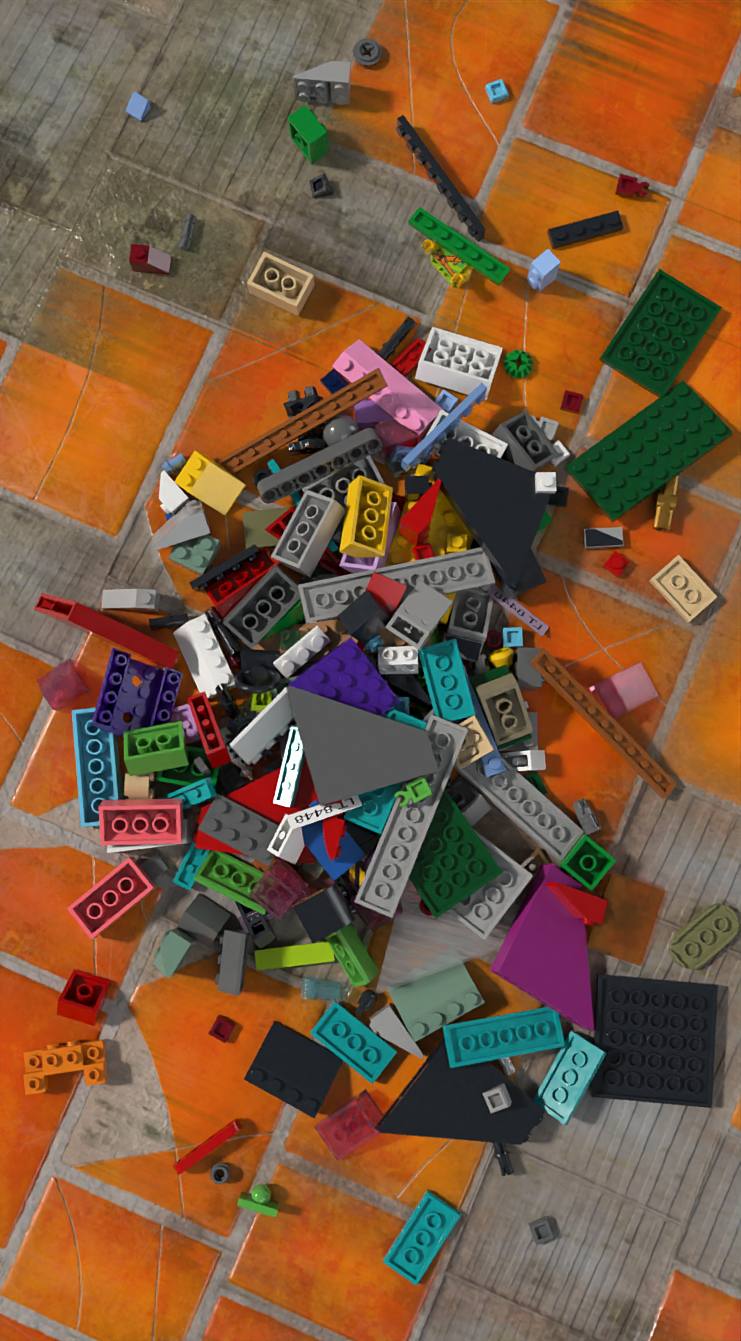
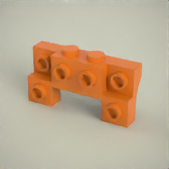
M79 1039L67 1041L65 1045H59V1042L47 1044L45 1048L24 1052L26 1073L23 1076L26 1095L48 1091L47 1075L84 1070L85 1086L103 1084L108 1081L105 1039L79 1042Z

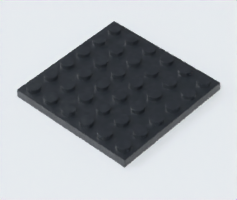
M597 974L593 1044L607 1054L591 1081L590 1096L712 1108L718 985Z

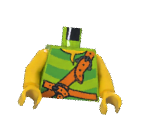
M429 239L423 242L421 248H426L425 254L428 255L432 252L430 262L452 287L457 284L456 287L460 288L461 284L470 279L473 268L435 242L433 243Z

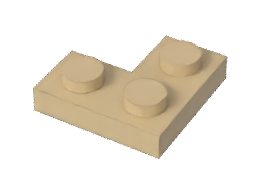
M476 715L458 724L468 729L465 737L467 743L462 745L456 759L459 769H463L491 753L495 748Z

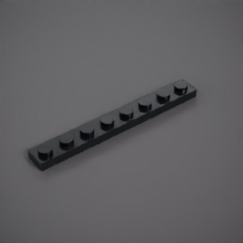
M405 116L398 117L396 127L398 135L405 139L408 149L415 153L418 163L425 167L428 177L435 181L438 191L447 198L448 205L455 209L459 220L468 227L467 230L470 236L475 237L479 242L485 235L484 226Z

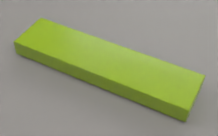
M327 941L254 951L256 971L335 961L334 952Z

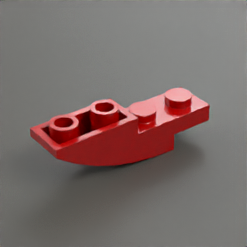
M338 800V801H335V802H332V803H328V804H325L324 806L332 805V804H336V803H341L342 800ZM343 812L323 819L325 848L329 860L334 862L335 857L339 858L342 846L338 845L340 837H345L347 826H344L345 820L337 818L338 816L342 817Z

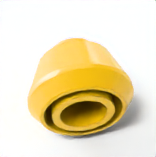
M509 647L500 648L492 651L488 659L495 668L507 665L509 669L510 665L513 664L514 651Z

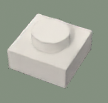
M536 472V493L556 492V472Z

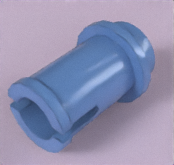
M179 453V455L168 462L164 461L165 464L162 467L168 475L174 474V471L186 464L187 461Z

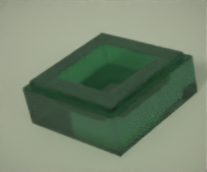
M280 630L281 650H289L301 639V630Z

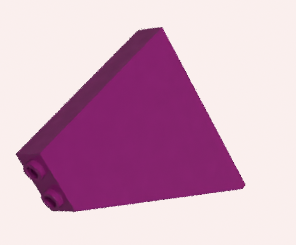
M550 863V865L541 864L490 971L580 1028L593 1031L594 1023L585 924L581 923V919L575 918L546 886L547 882H558L582 891V885L575 881L576 879L571 874L560 871L561 868L553 863Z

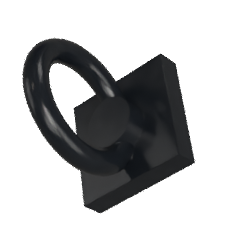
M241 650L242 671L237 673L234 678L235 686L239 690L251 694L266 693L277 688L281 682V672L274 666L273 662L280 657V650Z

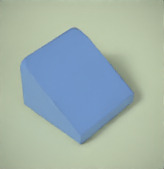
M134 91L126 108V113L141 122L151 108L150 103L146 98Z

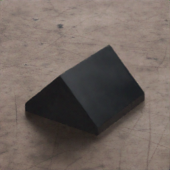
M368 590L362 593L338 615L350 636L364 645L381 631L392 618L390 613Z

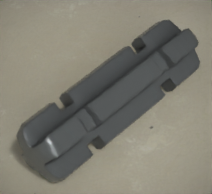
M190 213L185 216V224H183L181 240L178 245L183 250H187L190 247L189 240L192 238L193 224L196 221V216Z

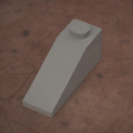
M152 589L103 590L101 609L159 612L160 593Z
M390 1003L370 1017L371 1023L369 1025L375 1034L379 1033L382 1038L421 1059L424 1057V1052L417 1042H414L408 1029Z

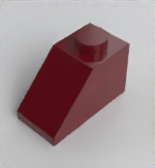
M131 244L129 262L133 271L170 275L171 255L150 245Z

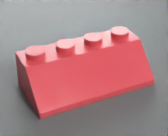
M183 798L103 800L99 805L100 845L181 844Z

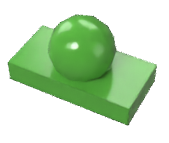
M265 1184L256 1185L251 1194L241 1192L237 1202L239 1207L271 1217H276L279 1203L270 1201L271 1191Z

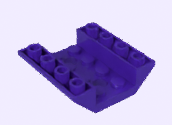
M112 648L92 724L101 731L124 738L123 732L170 723L183 673L166 667L156 668L131 659V654ZM134 676H137L140 680L138 686H135L132 682ZM125 712L130 716L128 723H125L122 719Z

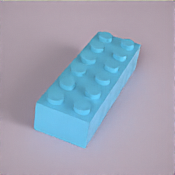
M96 708L72 710L81 827L100 826L99 805L103 800H123L118 736L101 731L92 724Z

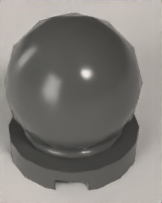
M339 414L325 423L322 433L323 440L326 442L327 447H330L360 432V429L352 417Z

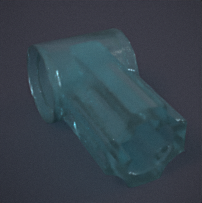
M302 977L300 998L317 1000L318 998L339 1000L340 982L320 980L316 977Z

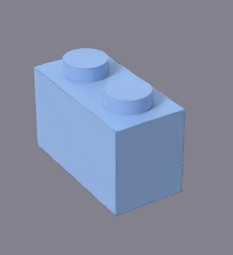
M549 249L531 263L529 269L528 284L538 292L556 278L561 263Z

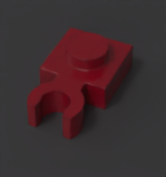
M620 174L615 195L633 198L634 194H637L639 198L645 199L648 192H643L642 189L648 190L650 184L648 182L637 183L638 178Z

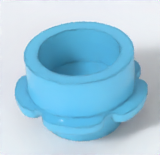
M376 635L366 643L365 648L371 652L377 651L378 647H381L383 644L381 636Z

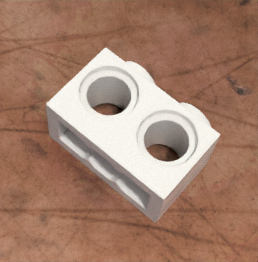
M413 646L378 647L379 673L419 674L418 649Z

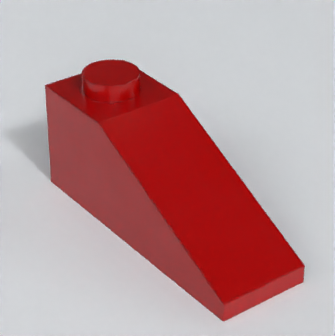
M547 882L546 886L575 918L582 920V924L588 926L602 924L607 900L558 882Z

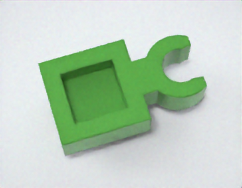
M424 776L406 784V792L398 791L395 793L396 798L401 795L405 797V801L399 804L400 807L407 806L411 799L416 804L433 795Z

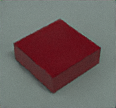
M565 390L560 410L578 414L583 395Z
M218 1015L208 1034L226 1043L236 1024Z

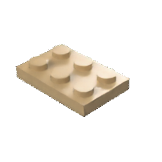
M679 555L649 580L687 623L717 598L714 592Z

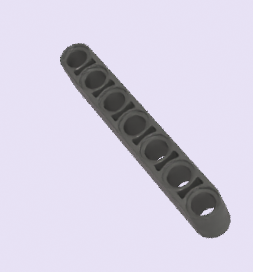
M364 429L259 481L257 489L261 499L267 504L276 502L378 452L382 447V441L374 429Z

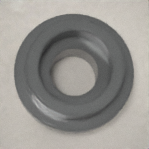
M222 1162L216 1163L210 1171V1177L216 1184L226 1183L231 1174L229 1166ZM218 1170H223V1171H224V1175H223V1176H219V1175L217 1174V1171H218Z

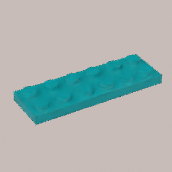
M390 708L386 717L425 731L427 726L426 722ZM403 782L359 794L358 797L362 806L346 811L344 819L382 834L396 800L395 793L400 791Z
M548 1007L443 1026L450 1068L565 1046L559 1014Z

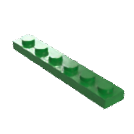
M420 206L409 219L408 224L496 285L500 286L509 274V267Z

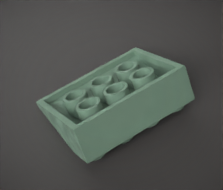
M454 946L385 985L414 1042L485 1003Z

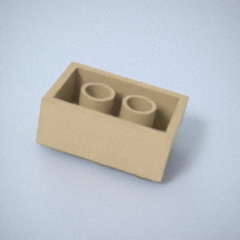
M263 252L247 282L250 294L299 316L315 285L313 274L266 252Z

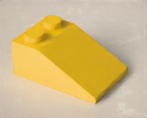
M194 451L174 481L188 493L225 516L246 486L245 483L201 451Z

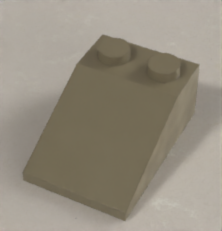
M512 673L475 687L497 746L534 732L519 685Z

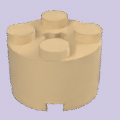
M157 771L134 776L125 774L124 794L129 796L125 800L155 798L156 786H152L154 779H156Z

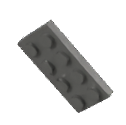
M216 794L217 796H215L198 830L270 866L275 854L267 849L279 825L220 794Z

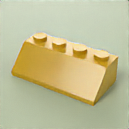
M361 475L349 484L340 545L341 553L355 558L385 556L392 487Z

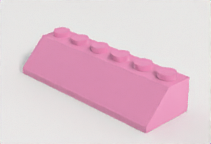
M360 339L344 350L332 365L351 383L379 368L388 387L369 398L420 440L431 428L440 410H443Z

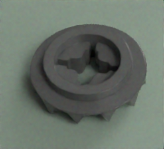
M366 38L355 44L353 56L355 61L360 63L361 67L363 65L368 67L372 64L376 65L377 61L381 60L382 49L377 41ZM364 50L368 53L371 52V57L368 55L364 56Z

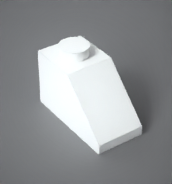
M163 470L161 472L159 500L163 504L160 507L167 515L170 512L174 515L190 499Z
M545 750L500 753L501 758L517 772L546 770Z
M285 814L267 850L286 861L296 864L304 848L302 829L299 827L291 830L286 817L288 814Z

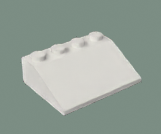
M432 327L418 363L415 379L468 395L483 383L487 387L485 400H487L503 348Z

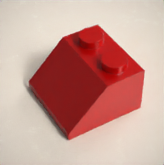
M74 969L58 999L57 1015L95 1026L102 1012L111 981Z

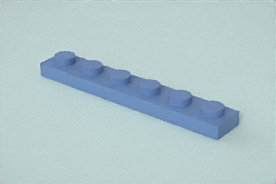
M481 383L402 459L401 467L405 471H408L411 467L414 469L420 463V458L424 454L426 456L429 455L434 449L433 446L437 442L441 443L446 438V433L450 429L454 430L460 424L459 420L462 417H468L473 411V407L476 404L480 405L485 400L487 387Z
M465 670L476 717L495 748L494 751L479 759L487 778L506 769Z

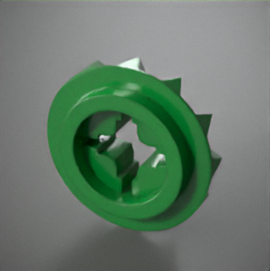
M513 349L512 352L507 353L504 359V370L512 378H524L532 371L533 358H531L528 352L522 351V349ZM520 358L523 364L517 370L516 363L513 362H517V359Z

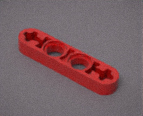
M236 1118L179 1159L173 1165L177 1174L180 1175L240 1131L242 1125Z

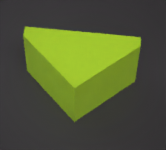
M273 690L266 693L253 694L251 711H256L257 714H260L274 700Z

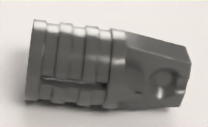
M584 798L573 803L577 819L585 835L602 828L593 810Z

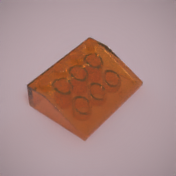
M608 871L600 895L601 899L608 901L602 924L590 926L586 938L587 948L641 966L665 891L624 875Z

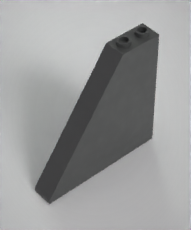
M292 686L286 688L320 806L438 771L440 766L437 755L433 754V739L431 735L428 736L426 731Z

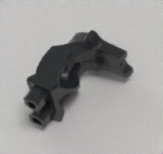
M305 387V398H300V392L297 390L288 392V402L283 403L289 419L323 400V397L318 396L316 387ZM325 423L312 429L309 435L304 434L298 437L297 442L289 443V451H291L292 455L317 453L327 447L326 442L322 439L323 432L321 428L324 427Z

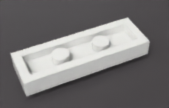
M317 625L274 661L273 664L288 678L331 640Z

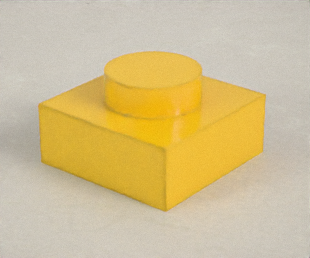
M447 533L446 554L466 551L467 534Z

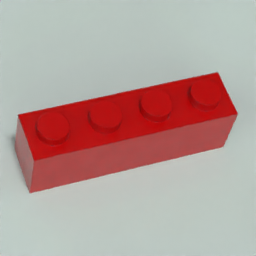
M204 691L187 698L212 768L231 762L206 692Z

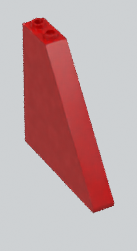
M41 593L34 608L39 613L157 665L172 669L178 661L179 651L76 601Z
M306 756L293 808L273 803L281 768L224 796L279 826L285 814L291 815L310 808L309 805L315 800L319 803ZM212 803L201 808V812L197 813L196 824H199V826ZM200 830L194 833L193 843L196 844L195 848L246 855ZM304 843V848L297 862L315 864V856ZM276 855L274 857V859L284 860Z

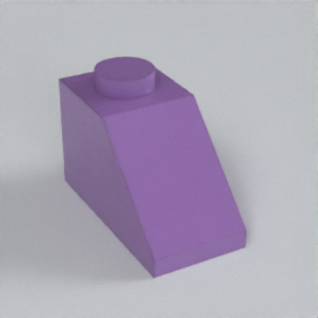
M365 399L354 405L355 421L359 425V429L393 427V417L373 400Z

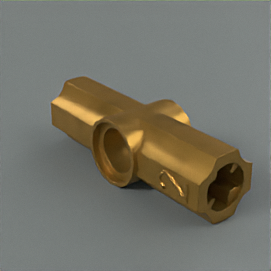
M678 475L661 487L656 495L654 504L656 511L653 522V529L656 531L669 532L672 514L677 504Z

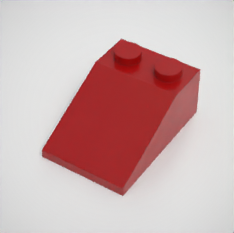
M440 479L426 491L400 520L398 533L414 547L418 546L419 543L424 544L429 537L428 533L431 530L430 525L441 485Z

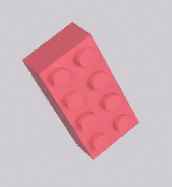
M134 856L129 857L67 909L92 940L103 933L158 886Z

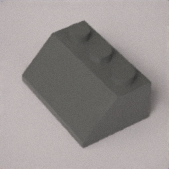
M526 411L500 424L491 435L508 444L504 455L511 463L534 472L540 471L559 455Z
M226 928L224 933H221L220 945H223L222 953L219 952L218 965L221 966L220 973L216 974L215 979L218 991L239 996L244 990L250 937L248 930Z

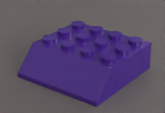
M349 637L288 684L289 686L379 716L400 702L352 637Z

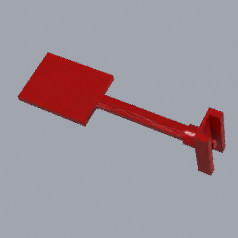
M374 571L366 590L393 617L407 585ZM357 641L356 644L363 650L364 644Z

